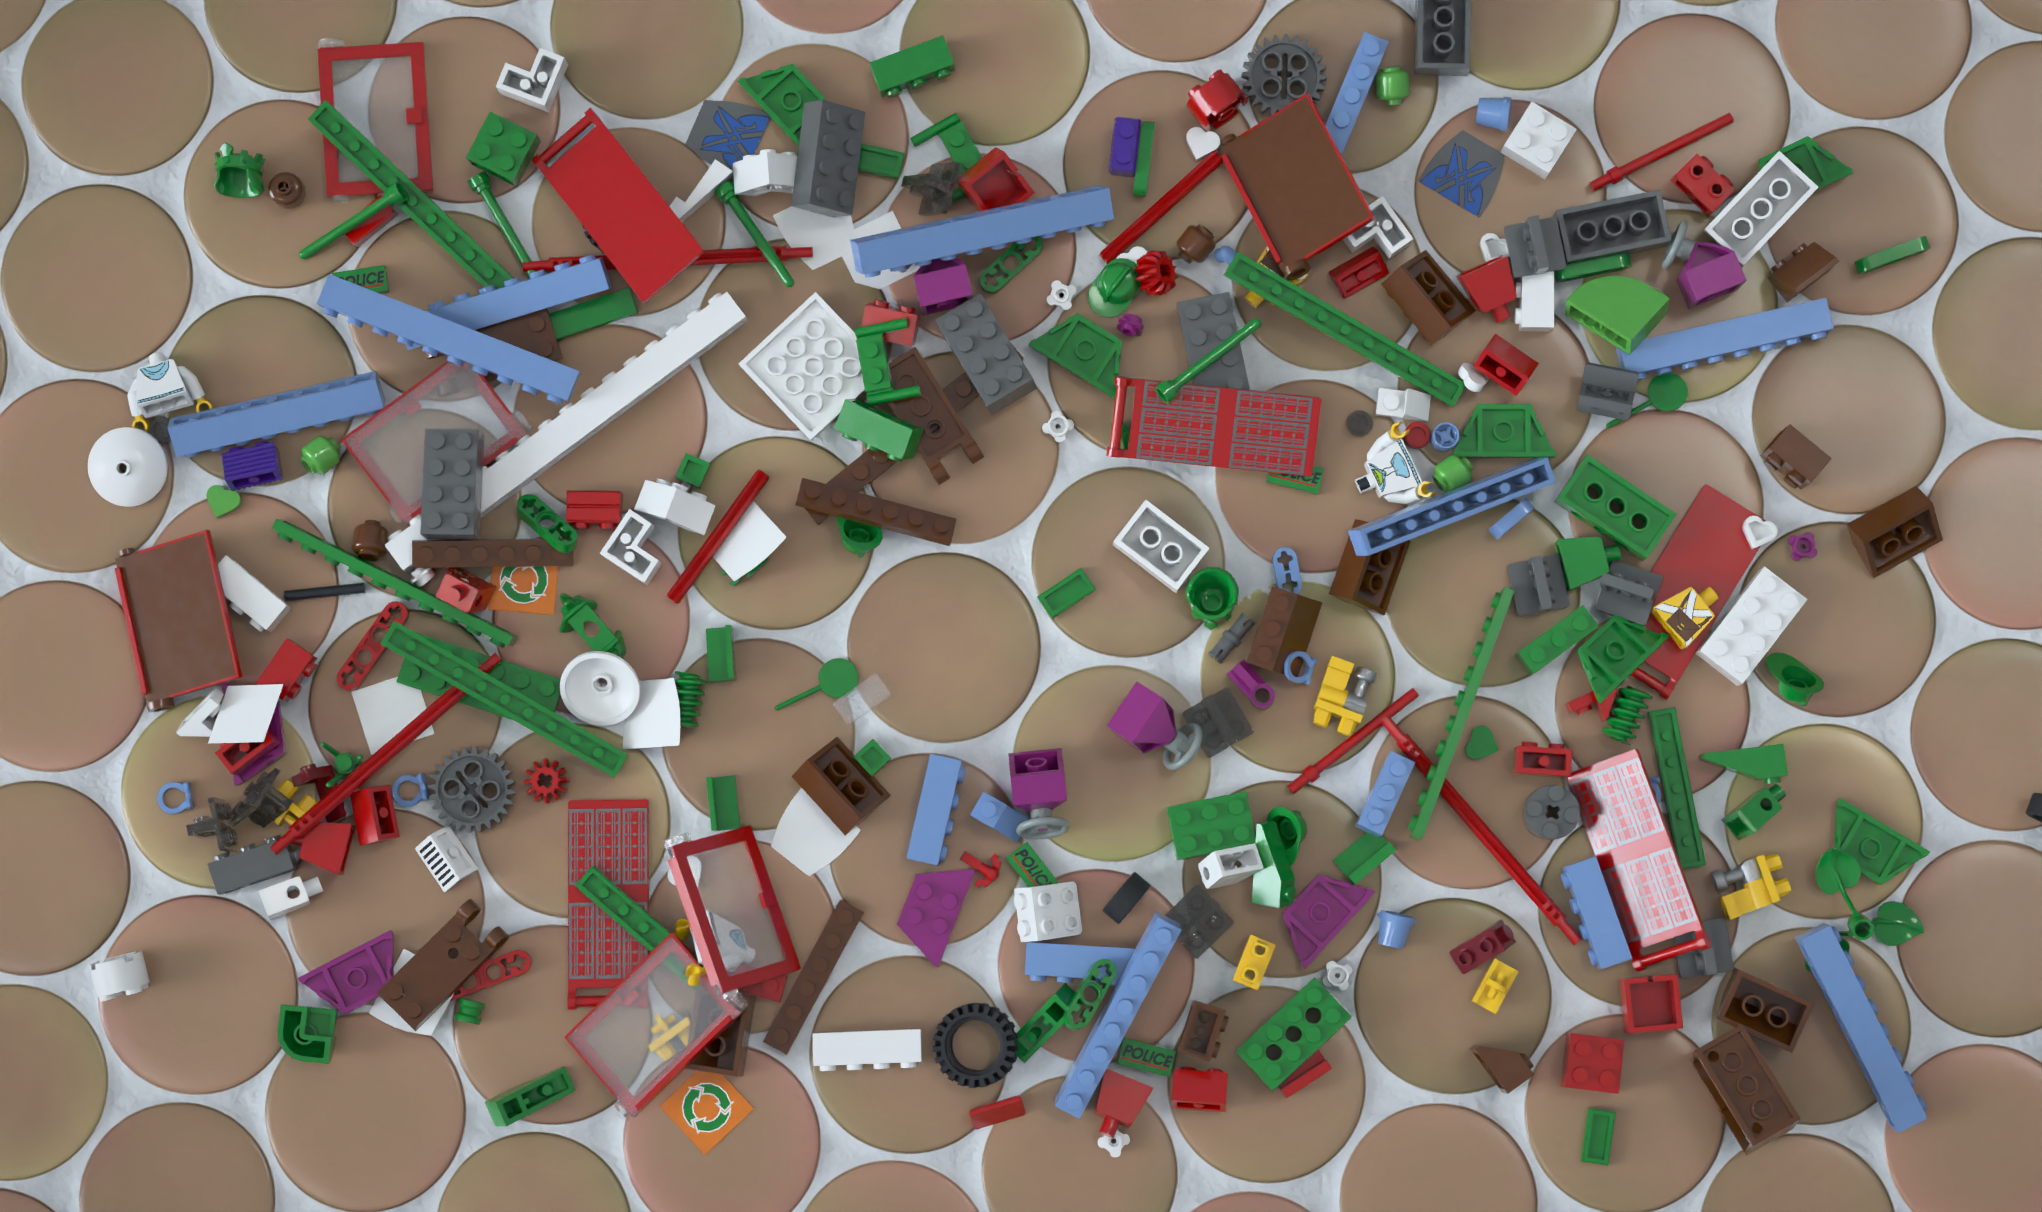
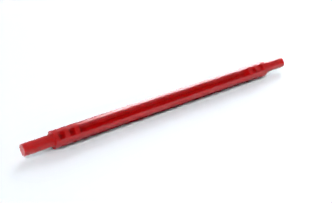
M786 245L771 247L780 261H787L789 258L813 257V247L786 248ZM759 247L704 250V253L689 266L768 262ZM606 255L595 256V258L603 256L607 270L616 269ZM585 256L549 257V260L523 262V272L529 270L539 271L542 269L553 272L555 271L554 266L569 262L570 266L579 264V258Z
M494 653L478 669L488 673L502 659ZM455 686L448 689L318 803L289 826L290 830L270 846V849L278 855L296 838L300 839L466 696L467 693Z
M1387 715L1381 720L1382 725L1397 741L1395 744L1409 760L1415 762V766L1426 778L1433 763L1423 753L1422 749L1417 746L1416 742L1410 738L1409 734L1405 735ZM1445 778L1439 794L1537 905L1545 917L1550 920L1551 924L1554 927L1558 926L1574 946L1579 943L1582 938L1565 919L1567 916L1562 913L1554 901L1549 898Z

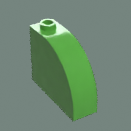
M1605 276L1588 281L1578 287L1566 299L1565 315L1630 355L1668 314L1670 298L1662 291L1655 290L1639 280L1624 276Z

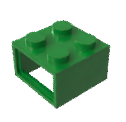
M489 112L466 159L471 165L518 187L541 140L537 134L497 114Z

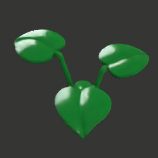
M1835 848L1828 849L1820 857L1815 872L1818 886L1826 894H1834L1840 890L1852 912V916H1850L1847 922L1849 931H1839L1841 937L1848 936L1852 938L1855 936L1859 940H1866L1874 932L1876 938L1881 943L1888 946H1896L1924 933V928L1918 916L1908 906L1900 902L1890 901L1883 903L1878 909V918H1873L1871 921L1864 914L1858 913L1845 891V888L1854 887L1860 879L1861 869L1856 859L1850 854ZM1841 938L1842 941L1839 944L1843 952L1846 950L1849 953V943L1844 938ZM1805 959V968L1807 971L1812 972Z

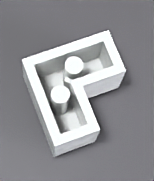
M540 48L530 72L505 63L496 88L501 95L549 113L568 63L564 57Z
M774 149L761 150L759 155L743 156V160L732 163L735 194L758 196L771 191L793 193L798 156H796L795 152L778 154Z
M1383 196L1369 205L1376 219L1343 239L1352 253L1372 239H1375L1388 259H1391L1410 246L1413 241V237Z
M657 478L656 482L645 480L634 510L652 518L672 523L687 531L705 535L715 505L707 502V496L694 491H692V494L687 493V487Z
M629 509L600 554L647 586L662 565L658 559L641 549L655 527L652 523Z

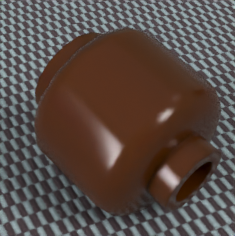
M279 173L269 183L268 189L271 199L282 208H295L305 198V186L293 173Z
M1201 224L1188 226L1177 240V247L1181 250L1178 255L1189 264L1192 261L1203 263L1216 246L1213 240L1215 235Z
M366 520L365 523L359 524L354 529L352 550L362 560H378L379 557L386 554L387 548L385 544L388 542V530L381 526L379 521Z

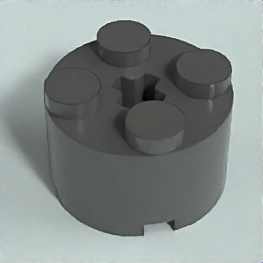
M1549 785L1533 791L1526 798L1522 817L1525 827L1532 835L1544 840H1555L1567 836L1574 830L1580 818V809L1575 796L1570 791L1558 785ZM1547 806L1548 808H1555V819L1553 817H1546L1545 814L1548 812Z

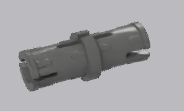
M1244 613L1240 614L1228 631L1225 630L1222 633L1223 637L1208 652L1212 658H1215L1221 650V653L1215 659L1219 664L1223 663V660L1235 646L1238 647L1241 644L1240 640L1255 624L1252 619H1248L1242 627V624L1248 618Z

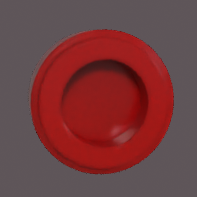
M1413 422L1406 427L1405 431L1410 430V433L1403 437L1407 446L1412 449H1421L1428 444L1431 433L1426 424Z

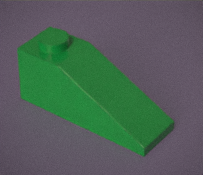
M1784 744L1699 755L1700 761L1754 780L1764 779L1765 784L1780 783V777L1788 776Z
M1269 820L1257 823L1255 844L1264 869L1253 874L1252 903L1276 908L1292 905L1296 895L1294 887L1295 877L1276 822Z
M1066 983L1018 1031L1019 1038L1017 1039V1044H1019V1050L1016 1056L1023 1063L1064 1024V1012L1076 993Z
M563 1066L511 1088L485 1101V1104L495 1126H508L576 1090L566 1067Z

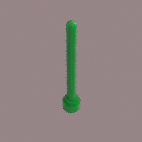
M486 171L471 177L467 181L472 191L481 194L521 265L523 266V262L531 261L490 190L491 180ZM529 270V271H527L526 273H527V275H528V277H529V274H530V273L536 272V271H534V270Z
M726 181L716 188L715 195L720 202L730 205L784 285L792 287L794 279L737 199L738 195L735 194L733 182Z
M398 182L388 186L383 197L299 252L300 258L303 260L308 259L387 206L400 205L405 202L408 197L403 187Z
M1258 318L1251 320L1173 381H1162L1155 387L1158 396L1163 402L1169 404L1177 398L1176 394L1179 393V389L1260 328L1261 320Z

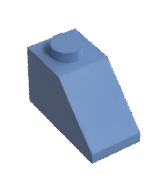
M985 792L982 793L970 814L971 817L1015 842H1018L1021 837L1016 832L1017 826L1029 820L1026 816Z

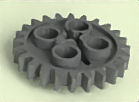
M1275 34L1272 43L1264 38L1263 48L1257 44L1254 46L1257 54L1248 53L1247 57L1251 62H1244L1243 67L1249 71L1242 72L1241 78L1248 81L1242 84V88L1250 89L1246 94L1247 98H1255L1252 107H1256L1259 104L1262 105L1261 114L1268 109L1270 110V116H1272L1306 93L1311 96L1312 100L1320 101L1321 96L1317 92L1325 91V86L1320 84V82L1327 80V76L1320 73L1326 70V65H1318L1322 60V55L1314 57L1316 47L1314 46L1308 50L1306 48L1308 40L1299 44L1297 35L1292 41H1289L1288 35L1285 34L1283 41H1279ZM1286 54V76L1288 79L1286 82V99L1283 100L1281 99L1282 77L1280 76L1283 67L1282 55ZM1269 58H1273L1278 62V67L1268 68L1264 62ZM1296 59L1301 60L1305 67L1300 70L1294 69L1291 66V62ZM1267 84H1273L1278 91L1270 95L1264 91L1263 87ZM1299 85L1303 88L1304 93L1298 96L1293 95L1290 87Z
M477 746L473 747L471 753H469L467 747H462V755L453 750L452 760L445 756L443 757L446 764L444 767L436 764L435 767L440 771L439 775L431 774L430 776L436 780V784L428 785V788L435 790V794L429 796V799L437 800L438 802L432 809L442 810L438 818L448 817L447 826L450 827L456 822L457 831H461L464 825H466L467 833L472 832L473 826L481 833L483 831V824L489 829H493L492 820L501 823L502 820L499 814L509 815L508 810L505 808L506 804L514 805V802L508 799L509 795L516 794V791L509 789V786L515 784L516 781L507 778L513 771L511 769L503 770L507 762L502 760L497 763L496 761L499 756L497 753H494L489 758V749L485 748L479 754ZM472 764H478L480 767V774L475 778H470L468 775V768ZM458 771L463 774L469 784L477 785L475 790L488 803V808H484L475 795L467 794L469 788L456 775ZM453 781H457L460 785V790L455 796L449 795L447 791L448 785ZM489 784L497 786L498 792L493 798H488L485 795V788ZM470 801H474L477 805V811L472 816H468L464 809L465 805Z

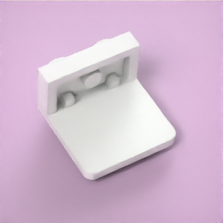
M1075 882L1014 889V905L1018 916L1017 930L1021 942L1041 941L1081 934L1082 924Z

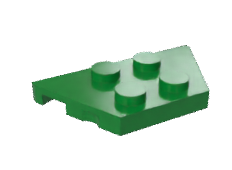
M794 64L738 80V84L799 148L804 103L826 100V98Z
M1808 136L1760 158L1758 166L1759 173L1780 151L1818 186L1814 192L1853 174L1850 167L1845 166L1834 155L1824 150Z
M1076 313L1062 324L1056 325L1047 333L1030 341L1029 347L1115 400L1117 385H1114L1115 376H1119L1122 340Z
M1477 404L1452 453L1460 458L1556 457V453L1545 436L1546 433L1542 425L1539 424L1531 404Z
M1617 615L1612 616L1577 651L1597 701L1601 704L1669 636L1663 632L1659 635L1648 631L1646 626L1630 623L1627 619Z
M1839 798L1836 801L1833 848L1854 857L1860 866L1861 874L1878 885L1884 884L1915 862L1929 855L1930 851L1843 799Z

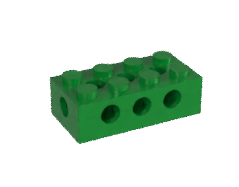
M1588 454L1582 459L1554 501V503L1641 561L1648 558L1677 515ZM1588 487L1597 490L1598 499H1592L1588 496ZM1610 502H1615L1620 506V514L1611 512L1609 508ZM1632 517H1637L1642 521V529H1637L1632 525Z
M1314 977L1236 1050V1053L1273 1092L1339 1031L1352 1016ZM1308 1010H1318L1321 1014V1020L1314 1024L1308 1022L1305 1017ZM1295 1027L1301 1031L1302 1036L1299 1041L1291 1042L1286 1038V1031L1289 1028ZM1270 1046H1277L1281 1049L1282 1055L1278 1060L1273 1061L1266 1056V1051Z

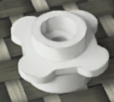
M1059 280L1052 282V291L1047 296V303L1051 306L1062 307L1063 310H1069L1072 307V297L1076 294L1075 286L1064 285ZM1063 293L1064 297H1059V294Z
M1054 411L1051 413L1048 423L1043 424L1042 430L1045 434L1052 435L1056 442H1063L1066 433L1073 429L1074 423L1072 420H1067L1062 416L1061 412ZM1059 424L1061 427L1060 429H1056L1055 426Z
M416 568L411 572L413 577L410 579L411 584L415 582L418 587H421L432 579L435 573L432 568Z
M1329 961L1326 964L1327 974L1323 978V984L1326 987L1336 986L1340 990H1346L1349 987L1347 982L1349 975L1352 973L1351 966L1348 964L1342 966L1336 964L1335 961ZM1336 973L1340 974L1339 978L1335 977Z
M1117 1129L1114 1139H1116L1115 1144L1111 1143L1113 1138L1105 1135L1098 1139V1146L1107 1149L1112 1157L1120 1156L1121 1149L1130 1142L1129 1136L1122 1134Z

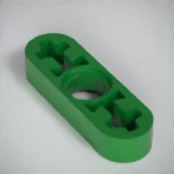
M1142 121L1133 196L1146 197L1155 122Z
M1039 236L1031 237L1032 241H1036V250L1029 249L1025 252L1024 257L1027 258L1025 261H1023L1018 252L1014 251L1018 248L1021 253L1026 247L1025 243L1017 244L1015 242L982 272L980 286L983 291L995 294L1004 288L1041 253V238ZM1013 256L1018 259L1019 265L1015 270H1007L1004 267L1003 262L1007 257ZM997 266L1000 267L1002 273L1008 276L1004 279L1001 274L996 280L998 284L996 287L992 284L986 286V277L988 275L994 277L998 274V270L995 269Z
M1922 236L1855 261L1854 264L1858 274L1861 275L1918 255L1931 249L1927 237Z
M1622 253L1566 264L1565 269L1554 271L1556 282L1559 283L1617 272L1632 266L1629 253Z
M526 494L518 499L517 515L558 552L569 553L575 550L577 547V532L537 496ZM551 520L554 522V525L546 528L541 526L540 522Z
M1100 959L1091 965L1064 1012L1063 1021L1067 1028L1080 1030L1088 1025L1116 976V967L1112 961ZM1105 966V972L1108 976L1102 977L1098 983L1093 982L1100 974L1097 968ZM1086 987H1091L1095 990L1096 999L1094 1002L1085 1000L1083 991ZM1081 1006L1087 1007L1082 1010L1079 1016L1082 1022L1074 1023V1017L1071 1013L1078 1012Z

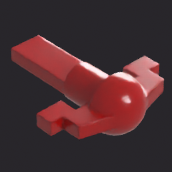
M966 851L960 857V860L986 876L983 881L978 878L974 884L978 888L981 885L987 887L999 877L1002 863L997 860L999 856L995 853L990 859L994 862L992 867Z

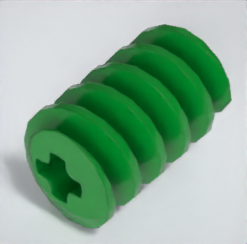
M675 671V674L681 677V679L675 680L676 686L679 687L677 694L680 706V727L688 729L698 727L699 723L692 720V717L701 716V713L695 710L694 707L703 705V702L696 699V697L705 695V692L698 687L706 685L707 681L695 674Z
M1626 686L1627 688H1620L1618 690V693L1623 698H1615L1614 703L1619 708L1610 709V713L1616 718H1607L1606 723L1611 728H1603L1602 732L1617 742L1632 746L1627 742V738L1636 739L1637 736L1631 732V728L1640 729L1641 726L1635 722V719H1644L1645 716L1639 712V709H1648L1649 706L1643 702V699H1652V696L1637 688Z

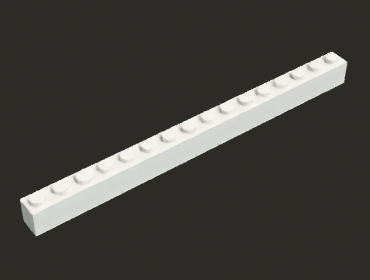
M728 292L723 295L721 293L714 295L708 301L709 305L703 310L698 308L687 316L688 321L681 326L676 324L665 333L667 336L661 341H652L644 348L646 352L638 358L636 356L629 358L623 364L624 368L619 372L615 373L613 371L602 379L603 384L599 387L587 389L581 394L580 397L582 399L576 404L569 403L559 411L561 415L553 421L551 419L544 421L538 426V432L532 436L528 434L516 443L517 447L511 452L508 450L502 452L495 458L496 463L489 468L484 466L482 474L481 519L748 321L746 316ZM421 514L414 517L409 522L411 526L403 532L398 530L388 537L389 542L385 544V547L406 573L414 569L412 568V540H433L426 539L420 534Z

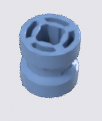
M1449 422L1437 425L1430 437L1433 448L1440 452L1451 450L1459 440L1457 427Z

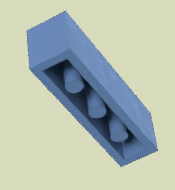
M930 753L906 859L939 866L940 861L945 862L948 846L943 845L945 835L951 836L954 820L949 819L951 809H957L960 797L959 793H955L957 783H963L966 771L965 767H961V760Z
M1596 856L1562 867L1564 873L1560 874L1564 888H1569L1573 897L1569 899L1570 906L1574 915L1579 914L1582 924L1578 925L1583 940L1587 939L1591 950H1588L1587 953L1592 966L1597 965L1598 969H1604L1632 959Z
M1027 942L1025 975H1030V980L1046 981V976H1056L1057 982L1073 983V978H1084L1094 962L1100 959H1108L1116 967V976L1111 985H1116L1134 952V948ZM1105 966L1097 968L1100 974L1093 982L1098 983L1102 977L1108 976L1105 972Z

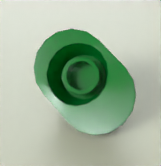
M1124 258L1112 260L1093 281L1088 291V301L1096 314L1102 317H1114L1120 315L1128 307L1139 292L1141 284L1135 280L1138 277V274L1134 271L1138 266L1135 262Z
M836 516L842 544L849 552L858 554V557L862 558L865 553L880 545L883 539L881 528Z
M1773 653L1766 658L1767 668L1778 679V691L1785 699L1793 701L1800 706H1806L1813 694L1820 692L1824 688L1822 678L1810 671L1794 657L1785 653Z
M1279 806L1273 808L1268 813L1266 821L1272 820L1276 822L1289 863L1292 865L1298 856L1300 843L1306 838L1307 825L1301 816V811H1291L1286 807Z

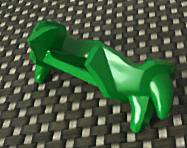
M560 594V600L563 605L561 608L563 620L559 631L561 633H568L575 629L593 651L609 652L624 659L626 647L622 632L617 630L614 634L593 611L592 608L596 609L597 603L580 595L571 597L567 594ZM587 620L589 622H596L599 625L600 630L595 637H589L585 633L584 623Z

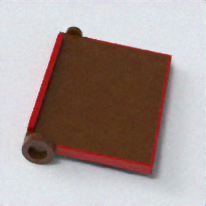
M1308 93L1237 138L1235 134H1229L1221 140L1223 145L1219 148L1221 157L1276 263L1288 281L1296 280L1309 272L1308 260L1376 219Z
M210 530L197 532L135 552V548L120 550V557L115 559L117 566L115 574L142 694H145L148 712L171 709L175 707L173 700L175 697L243 677Z

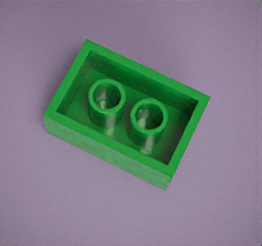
M1246 791L1166 808L1177 861L1208 855L1218 850L1254 844L1256 841Z

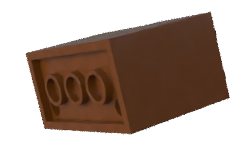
M1743 1024L1694 1051L1690 1061L1716 1102L1720 1114L1746 1156L1793 1130L1800 1121L1799 1115Z

